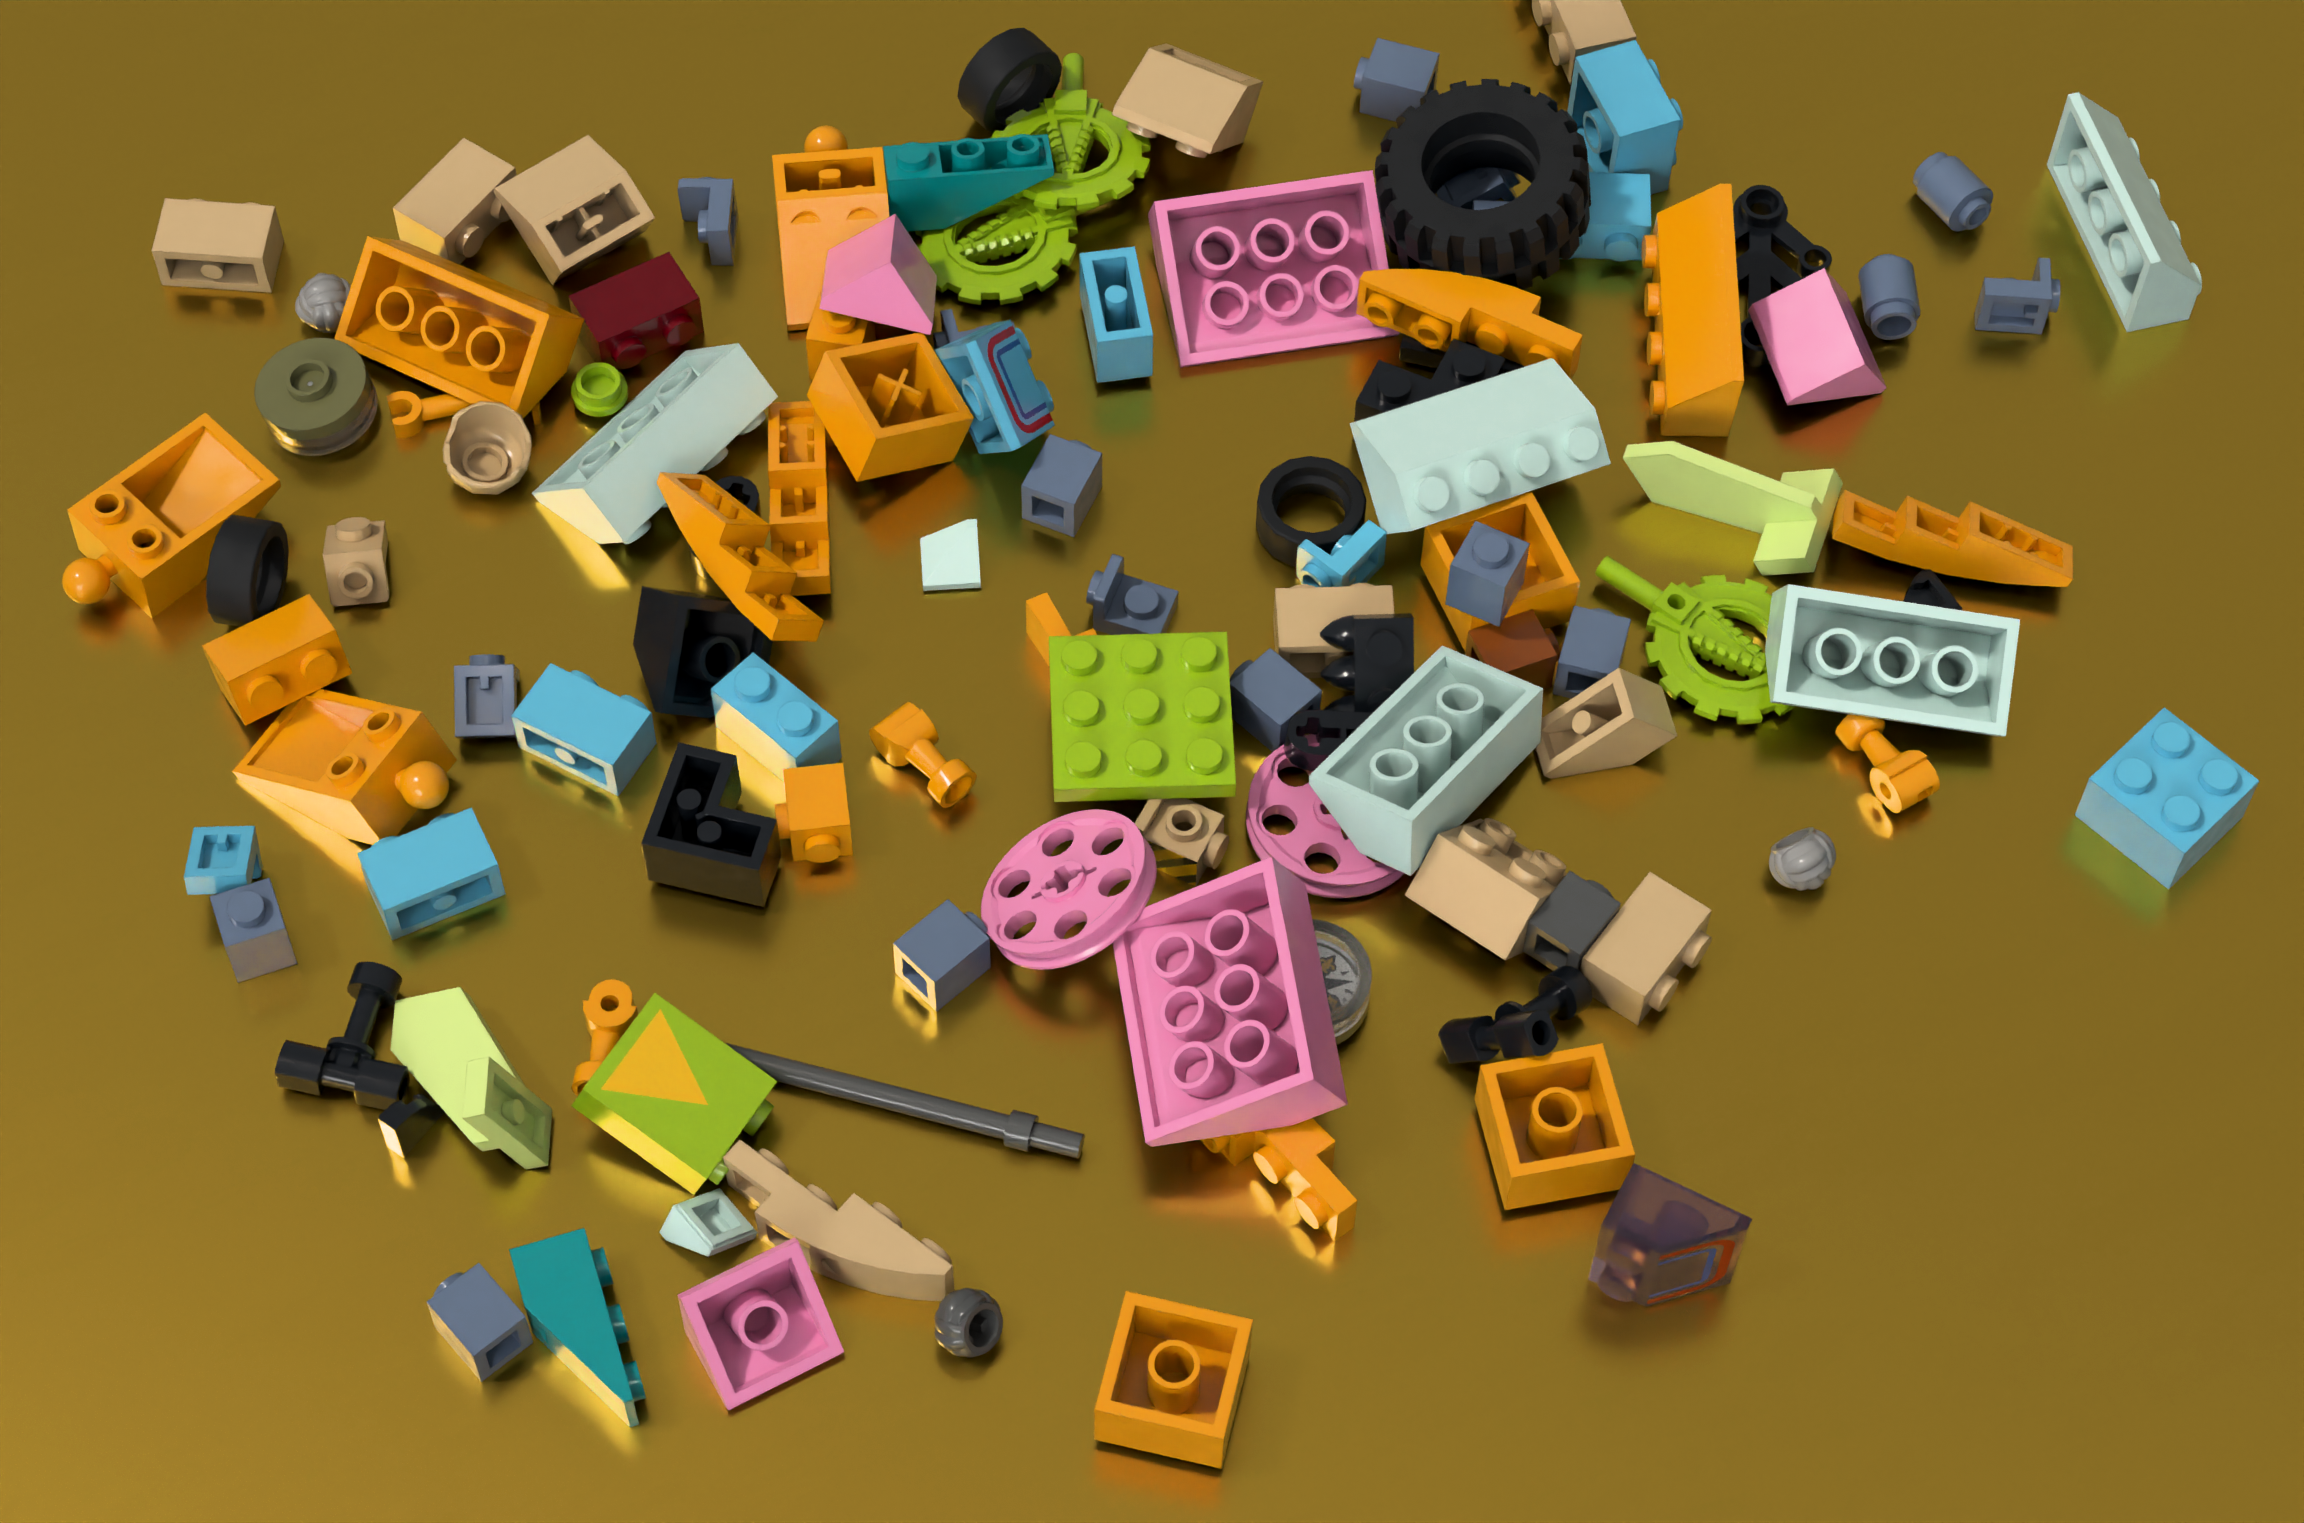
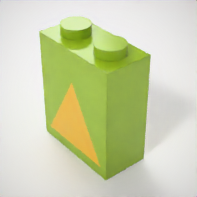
M654 993L571 1106L694 1195L707 1179L718 1185L729 1171L724 1165L723 1157L731 1149V1145L742 1130L753 1136L770 1114L774 1105L765 1098L777 1081L664 998Z

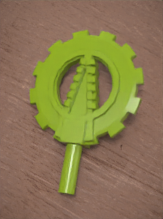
M1069 53L1064 56L1061 90H1055V98L1044 99V102L1039 103L1040 108L1029 112L1022 109L1006 119L1007 127L1003 131L995 130L991 138L1013 137L1019 134H1048L1055 170L1054 175L1012 195L1016 199L1024 196L1034 200V206L1053 210H1057L1058 206H1076L1077 210L1099 207L1100 201L1110 197L1118 200L1134 190V184L1132 183L1134 179L1145 178L1150 167V159L1143 157L1144 152L1151 151L1149 138L1129 131L1126 128L1128 121L1113 116L1111 111L1103 109V103H1099V99L1087 98V90H1083L1084 59L1080 54ZM1094 140L1101 142L1108 150L1107 159L1099 167L1083 173Z
M1010 196L946 229L915 231L916 235L922 236V243L917 244V247L937 275L936 289L943 293L950 289L959 294V301L981 305L983 299H1000V305L1023 300L1022 294L1035 288L1042 292L1059 280L1056 272L1061 265L1070 266L1076 254L1077 244L1070 243V237L1078 234L1076 216L1094 208L1077 210L1076 206H1058L1057 210L1034 206V200L1024 196L1019 199ZM1110 197L1108 199L1100 201V206L1108 202H1111L1115 199L1113 197ZM994 213L999 214L996 216V219L992 218L986 222V225H981L976 231L967 234V238L963 237L957 241V237L962 229L976 218ZM1024 249L1028 251L1014 262L999 266L979 265L980 263L987 262V259H999V256H1010L1013 252L1018 254L1023 252Z
M1606 556L1601 561L1595 575L1650 610L1645 630L1654 635L1653 642H1645L1646 659L1649 667L1658 666L1663 676L1659 681V685L1674 700L1681 696L1696 706L1693 711L1694 713L1717 721L1718 715L1736 717L1737 724L1761 723L1763 714L1775 711L1779 716H1782L1795 707L1770 703L1765 653H1762L1763 649L1759 645H1753V640L1748 635L1743 636L1744 632L1739 627L1734 628L1735 624L1729 619L1736 618L1753 625L1767 638L1772 596L1766 593L1768 586L1745 578L1744 584L1726 582L1725 575L1702 576L1700 579L1701 584L1689 587L1685 582L1679 585L1671 582L1662 591L1609 556ZM1699 654L1706 661L1711 659L1713 664L1720 667L1724 665L1725 669L1731 672L1736 670L1738 675L1743 677L1747 675L1750 680L1735 681L1718 677L1702 667L1697 662L1695 656Z

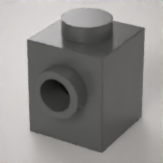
M1569 871L1528 921L1523 952L1553 971L1566 965L1580 971L1583 956L1619 912L1621 903L1615 900L1612 894L1600 883L1593 880H1584Z

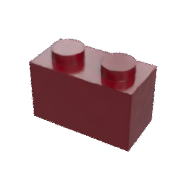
M670 252L569 295L571 313L584 318L579 338L594 362L610 364L617 370L631 368L649 356L672 346L683 345L694 336L704 332L700 298Z

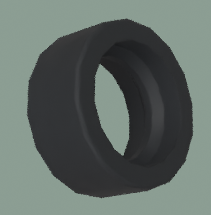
M1025 28L1009 29L988 41L967 64L959 81L957 96L961 107L985 130L994 133L995 130L1003 131L1007 127L1006 119L1022 109L1029 112L1040 108L1039 103L1044 102L1046 98L1053 97L1060 82L1062 66L1058 55L1034 33Z
M1306 456L1289 459L1273 468L1261 483L1257 500L1256 527L1261 543L1274 558L1292 567H1296L1297 547L1305 539L1311 541L1330 555L1341 537L1344 535H1354L1364 525L1367 500L1361 482L1349 468L1327 458ZM1312 493L1324 495L1336 501L1345 511L1343 522L1334 528L1311 533L1298 531L1285 524L1279 518L1277 509L1281 502L1293 495Z
M231 515L223 522L216 535L210 554L206 582L208 612L215 623L241 627L279 608L285 590L289 555L287 534L281 523L239 515Z

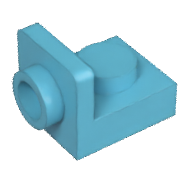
M1368 520L1354 535H1344L1341 537L1330 555L1311 541L1305 539L1297 547L1296 576L1301 584L1315 587H1343L1355 583H1366L1384 565L1387 532Z
M255 826L193 828L184 873L187 895L219 894L251 884L252 879L261 877L263 865Z

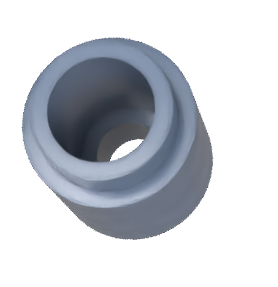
M1938 152L1929 156L1917 168L1913 177V184L1917 187L1918 197L1951 230H1971L1980 226L1987 219L1991 212L1993 192L1958 157Z
M1883 254L1873 258L1860 269L1858 274L1865 323L1872 328L1873 334L1878 338L1886 340L1903 338L1915 330L1916 321L1921 312L1914 267L1909 260L1893 254Z

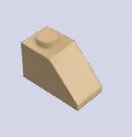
M1617 668L1542 717L1541 742L1536 747L1543 775L1552 779L1633 765L1677 737V732L1662 686Z

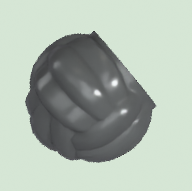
M963 1288L949 1293L941 1301L934 1317L936 1341L956 1356L972 1358L987 1353L999 1340L1003 1328V1317L998 1302L987 1292L979 1289Z

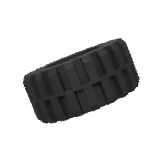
M1481 79V85L1467 86L1466 81L1450 84V91L1442 94L1434 90L1420 98V107L1415 109L1409 106L1396 118L1397 128L1391 127L1386 132L1380 143L1381 153L1376 157L1374 172L1378 207L1384 238L1390 252L1398 255L1399 264L1404 269H1428L1461 273L1462 275L1486 278L1522 290L1532 287V279L1539 275L1543 280L1547 279L1560 269L1559 258L1566 261L1580 246L1579 237L1586 233L1590 220L1589 207L1591 206L1587 147L1584 137L1577 132V123L1568 112L1562 109L1558 111L1557 102L1547 95L1539 92L1535 97L1531 95L1530 87L1512 82L1510 87L1499 86V80ZM1494 167L1510 170L1523 176L1531 183L1527 190L1516 199L1491 209H1464L1453 206L1435 195L1451 178L1465 171L1477 168Z

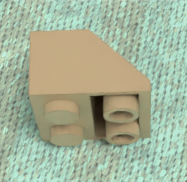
M1166 43L1148 49L1117 100L1112 115L1128 121L1126 128L1135 134L1148 138H1157L1158 134L1176 140L1175 148L1191 156L1206 158L1207 153L1222 152L1224 149L1244 142L1263 81Z
M589 135L493 190L552 285L642 234L655 219L654 214L627 171Z
M1480 818L1441 832L1436 836L1405 896L1500 958L1508 960L1523 953L1528 921L1567 875L1565 873L1567 867L1552 854L1542 850L1532 852L1515 841L1517 835L1507 825L1491 818H1485L1484 820Z

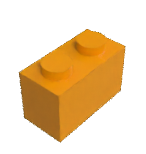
M310 594L202 645L220 690L245 726L352 674L336 629Z

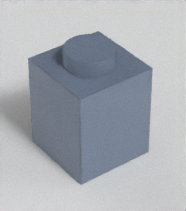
M1377 38L1370 58L1361 57L1355 73L1353 87L1361 90L1359 112L1396 122V118L1409 106L1415 109L1420 107V98L1436 89L1440 53Z
M1050 434L1021 485L1022 518L1075 537L1102 488V453L1093 450L1081 441H1068Z
M1475 521L1450 565L1445 604L1499 627L1524 583L1530 543Z
M1573 606L1558 661L1553 694L1572 699L1617 668H1620L1631 619L1617 616L1605 609H1587Z
M1271 648L1254 662L1247 660L1242 663L1230 677L1232 719L1272 752L1284 744L1289 721L1294 715L1305 710H1320L1322 690Z
M270 878L209 896L222 940L238 983L298 964Z
M947 899L893 943L895 973L937 1012L991 968V938L986 933L988 929L974 913L967 911L963 914Z
M477 1263L465 1273L458 1272L449 1276L437 1287L433 1297L427 1301L435 1328L481 1382L533 1343L526 1316L480 1263Z

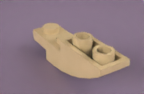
M739 1140L723 1157L724 1165L729 1169L726 1173L728 1185L758 1207L755 1211L759 1239L774 1248L795 1237L799 1241L809 1268L816 1273L856 1288L913 1300L942 1301L946 1295L955 1291L952 1260L946 1251L928 1238H923L919 1241L902 1228L903 1225L900 1219L885 1205L879 1202H874L870 1205L853 1193L837 1211L835 1202L821 1188L813 1184H809L805 1188L789 1176L787 1167L776 1155L763 1148L756 1152L742 1140Z

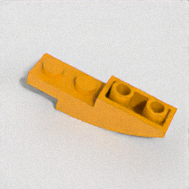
M1428 269L1364 271L1359 279L1356 314L1367 318L1377 326L1388 327L1414 338L1428 348L1446 352L1454 338L1464 343L1466 341L1472 343L1480 349L1500 355L1523 366L1553 358L1570 379H1572L1578 369L1583 335L1540 317L1541 297L1482 277Z
M1313 1118L1292 1126L1200 1139L1211 1152L1218 1153L1221 1151L1234 1166L1253 1154L1255 1163L1262 1174L1274 1184L1280 1181L1295 1197L1294 1204L1302 1218L1314 1229H1318L1321 1226L1334 1242L1354 1228L1358 1200L1330 1171L1333 1169L1336 1141Z

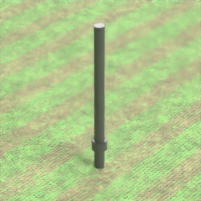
M726 1043L777 1082L1004 1139V1146L1025 1152H1030L1031 1148L1035 1147L1079 1158L1083 1149L1085 1134L1039 1123L1037 1115L1018 1110H1012L1011 1114L1008 1115Z

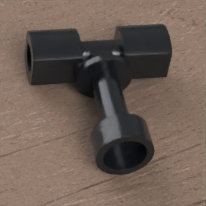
M375 962L357 963L347 987L348 993L356 1002L344 1036L329 1039L326 1048L286 1040L280 1051L275 1068L278 1086L321 1096L325 1086L354 1092L357 1104L386 1110L396 1101L400 1100L404 1103L410 1083L407 1066L376 1060L375 1051L367 1045L379 1009L388 1008L395 1004L402 984V977L395 970L383 964Z
M1567 965L1561 966L1541 979L1538 986L1539 996L1523 1006L1513 1001L1505 1002L1497 1008L1495 1020L1492 1019V1016H1477L1448 1021L1442 1026L1438 1034L1448 1062L1457 1064L1487 1061L1494 1058L1500 1049L1504 1058L1507 1059L1543 1056L1550 1053L1559 1040L1550 1017L1553 1016L1559 1020L1566 1021L1587 1009L1592 1002V990L1588 980L1576 968Z

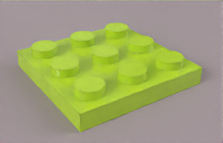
M1227 632L1049 636L1054 802L1236 796Z

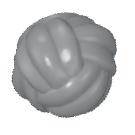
M316 274L315 277L309 279L305 286L301 288L296 299L295 311L298 317L308 326L320 332H336L351 284L344 278H339L334 274Z
M1813 827L1801 829L1782 838L1771 847L1769 869L1775 880L1784 887L1795 888L1799 891L1817 889L1831 875V869L1836 861L1834 844L1831 838L1820 830Z

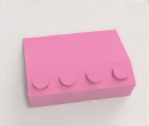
M1373 170L1154 201L1148 213L1157 272L1180 368L1398 336L1400 332L1391 328L1377 326L1367 318L1356 314L1359 279L1363 272L1389 269Z
M1273 857L1145 907L1125 933L1113 942L1146 1144L1154 1147L1292 1126L1348 1105L1306 884Z

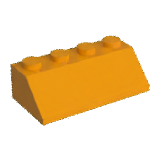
M1718 184L1658 212L1652 235H1643L1642 267L1652 268V283H1646L1644 311L1646 317H1654L1655 332L1649 331L1647 338L1648 365H1657L1658 381H1651L1649 404L1651 415H1660L1661 436L1728 437L1744 383L1732 185Z
M367 236L334 339L348 344L363 356L471 404L479 401L503 403L524 418L567 372L584 318L406 241Z

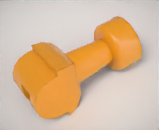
M905 702L869 729L872 743L886 759L887 763L894 767L905 766L911 763L930 779L927 790L941 807L948 808L958 803L975 784L977 775L963 760L953 759L947 761L934 746L939 740L936 728L922 709L917 708L913 703Z
M1848 714L1837 726L1835 735L1848 750L1853 752L1863 750L1874 766L1870 771L1871 787L1881 804L1884 803L1894 813H1900L1938 792L1940 789L1939 777L1927 759L1926 754L1920 750H1908L1901 753L1882 734L1885 729L1884 719Z
M610 979L599 982L592 988L588 1001L583 1000V1012L587 1030L592 1040L589 1061L580 1063L575 1070L571 1089L577 1096L638 1015L632 991L623 981Z

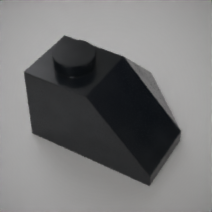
M642 586L633 646L654 711L665 714L712 718L714 716L711 688L752 652L769 664L773 641L744 616L730 599Z

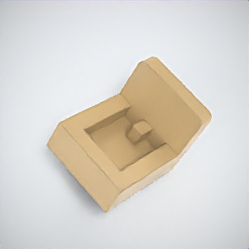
M351 517L339 521L336 525L327 526L323 560L330 603L333 606L386 602L389 599V585L385 566L388 548L385 520L370 522L369 519L364 517Z

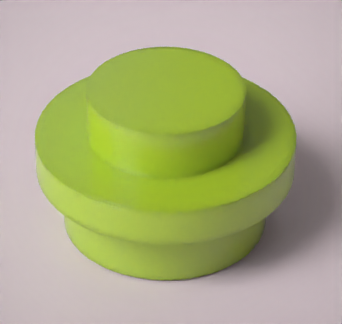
M603 362L588 364L577 373L572 383L571 395L573 403L578 410L589 416L603 417L611 415L620 410L627 401V381L610 364Z

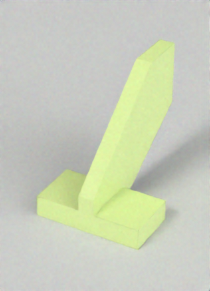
M1675 441L1627 445L1623 459L1651 502L1761 533L1762 536L1753 562L1762 576L1810 573L1815 571L1843 485L1834 468L1783 472L1781 480L1777 481Z
M461 987L396 1000L390 1050L404 1066H407L408 1071L466 1137L481 1151L500 1148L526 1170L548 1166L552 1108L525 1086L470 995Z

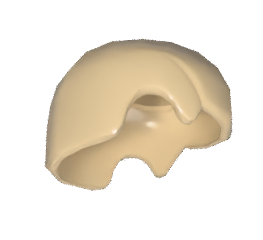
M479 401L459 410L453 416L444 441L443 463L447 465V473L455 484L473 494L497 495L519 483L525 474L531 455V434L522 416L503 403Z

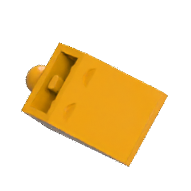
M824 125L813 129L806 137L804 143L805 153L772 155L787 331L807 330L809 328L818 294L822 292L828 250L890 217L883 147L848 149L846 137L839 129L833 126Z
M205 412L67 509L78 549L87 558L77 559L66 567L62 577L65 593L77 603L93 604L104 598L109 590L111 580L146 614L154 618L206 577L213 544L223 522L231 515L255 518L281 487L280 480Z
M319 689L287 705L232 772L239 780L343 837L373 845L385 837L397 836L418 809H431L444 801L449 791V780L446 773L457 759L423 712Z

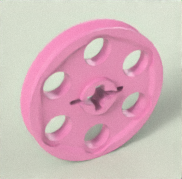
M1309 734L1304 736L1308 740V746H1319L1320 743H1317L1316 735ZM1284 744L1263 761L1251 782L1246 807L1248 836L1252 847L1261 861L1273 857L1306 884L1307 893L1328 898H1353L1372 894L1388 887L1405 874L1383 863L1373 862L1366 855L1359 853L1344 831L1342 835L1341 827L1331 814H1326L1327 808L1311 788L1309 782L1303 786L1293 787L1281 781L1278 777L1280 770L1286 767H1297L1286 757ZM1304 770L1308 775H1310L1313 772L1309 770ZM1280 814L1292 820L1295 829L1286 835H1276L1266 830L1262 821L1268 816ZM1313 853H1326L1336 860L1338 867L1331 873L1321 874L1312 871L1306 865L1305 859Z
M1099 809L1083 810L1053 819L1022 838L1002 858L992 872L981 901V919L988 929L986 933L1009 961L1021 967L1045 970L1061 968L1083 961L1116 941L1135 922L1145 908L1156 880L1157 865L1154 852L1138 827L1129 818L1114 811ZM1123 839L1122 844L1115 851L1107 855H1101V852L1108 844L1115 840ZM1073 840L1071 846L1059 855L1051 856L1053 850L1065 841ZM1123 880H1131L1127 888L1121 893L1107 897L1111 888ZM1030 881L1026 889L1019 895L1007 898L1010 891L1016 885ZM1036 922L1034 928L1027 935L1019 939H1013L1021 927L1028 923ZM1080 922H1087L1079 934L1063 939L1065 933L1072 926Z

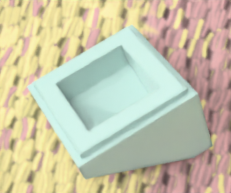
M967 519L920 538L923 591L981 588L977 519Z
M718 1188L673 1205L659 1233L666 1241L709 1257L754 1239L758 1232L724 1192Z

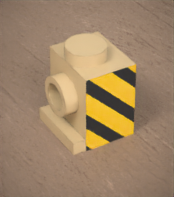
M1186 798L1148 799L1134 823L1142 836L1150 844L1156 858L1157 869L1194 886H1197L1207 867L1217 868L1229 843V836L1223 834L1224 815Z

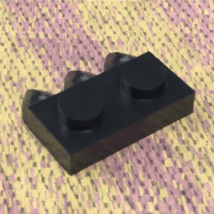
M1411 613L1344 616L1332 621L1320 632V637L1331 646L1343 651L1353 652V655L1344 656L1331 662L1320 672V676L1333 687L1353 692V695L1341 697L1327 705L1323 710L1373 713L1414 673V617Z

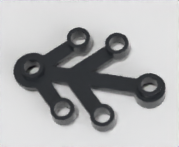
M1756 185L1746 189L1736 199L1733 206L1735 244L1748 236V251L1736 258L1738 286L1748 279L1747 319L1741 323L1743 361L1753 367H1762L1770 362L1748 312L1750 306L1771 295V282L1781 290L1823 268L1829 273L1832 262L1831 254L1827 249L1811 243L1786 221L1788 209L1783 196L1776 189L1766 185ZM1771 238L1798 259L1796 272L1771 251ZM1814 261L1821 266L1814 267L1807 264V262Z

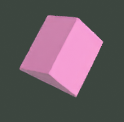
M894 214L828 250L819 309L930 335L933 327L937 275L897 215Z
M1825 268L1753 303L1748 309L1787 405L1879 394L1887 388L1847 293Z
M795 1237L677 1295L685 1333L728 1410L844 1353L799 1241Z

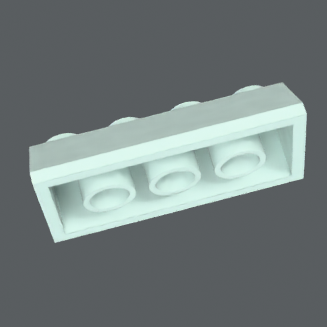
M2079 92L2068 94L2047 167L2126 332L2188 320L2197 295L2202 290L2201 274L2197 265L2193 262L2190 263L2181 245V236L2177 224L2173 220L2169 221L2160 203V193L2156 182L2153 179H2148L2140 162L2137 143L2133 138H2128L2117 116Z
M739 343L686 350L535 489L532 494L538 502L596 543L623 542L625 545L630 544L650 529L652 523L649 521V518L661 507H668L657 485L660 472L697 474L700 470L707 471L713 468L727 456L729 451L726 446L737 435L741 436L751 432L765 420L766 414L764 410L778 395Z
M1553 358L1349 423L1380 528L1385 530L1387 534L1414 531L1611 464L1595 407Z
M1787 584L1773 592L1765 645L1770 703L2005 737L2020 619Z
M1442 645L1309 775V785L1359 853L1411 876L1421 866L1436 836L1441 832L1460 826L1541 742L1543 688Z

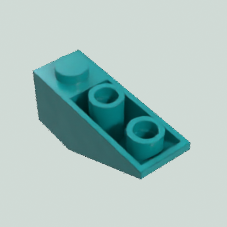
M1019 134L1013 137L964 138L958 141L909 142L902 145L883 146L889 216L896 214L907 232L946 229L1054 175L1048 134Z
M585 1228L509 1249L532 1333L629 1427L639 1425L634 1402L646 1399L636 1360L623 1364L618 1344L630 1340L620 1304L607 1307L602 1287L613 1284L604 1248L591 1250Z

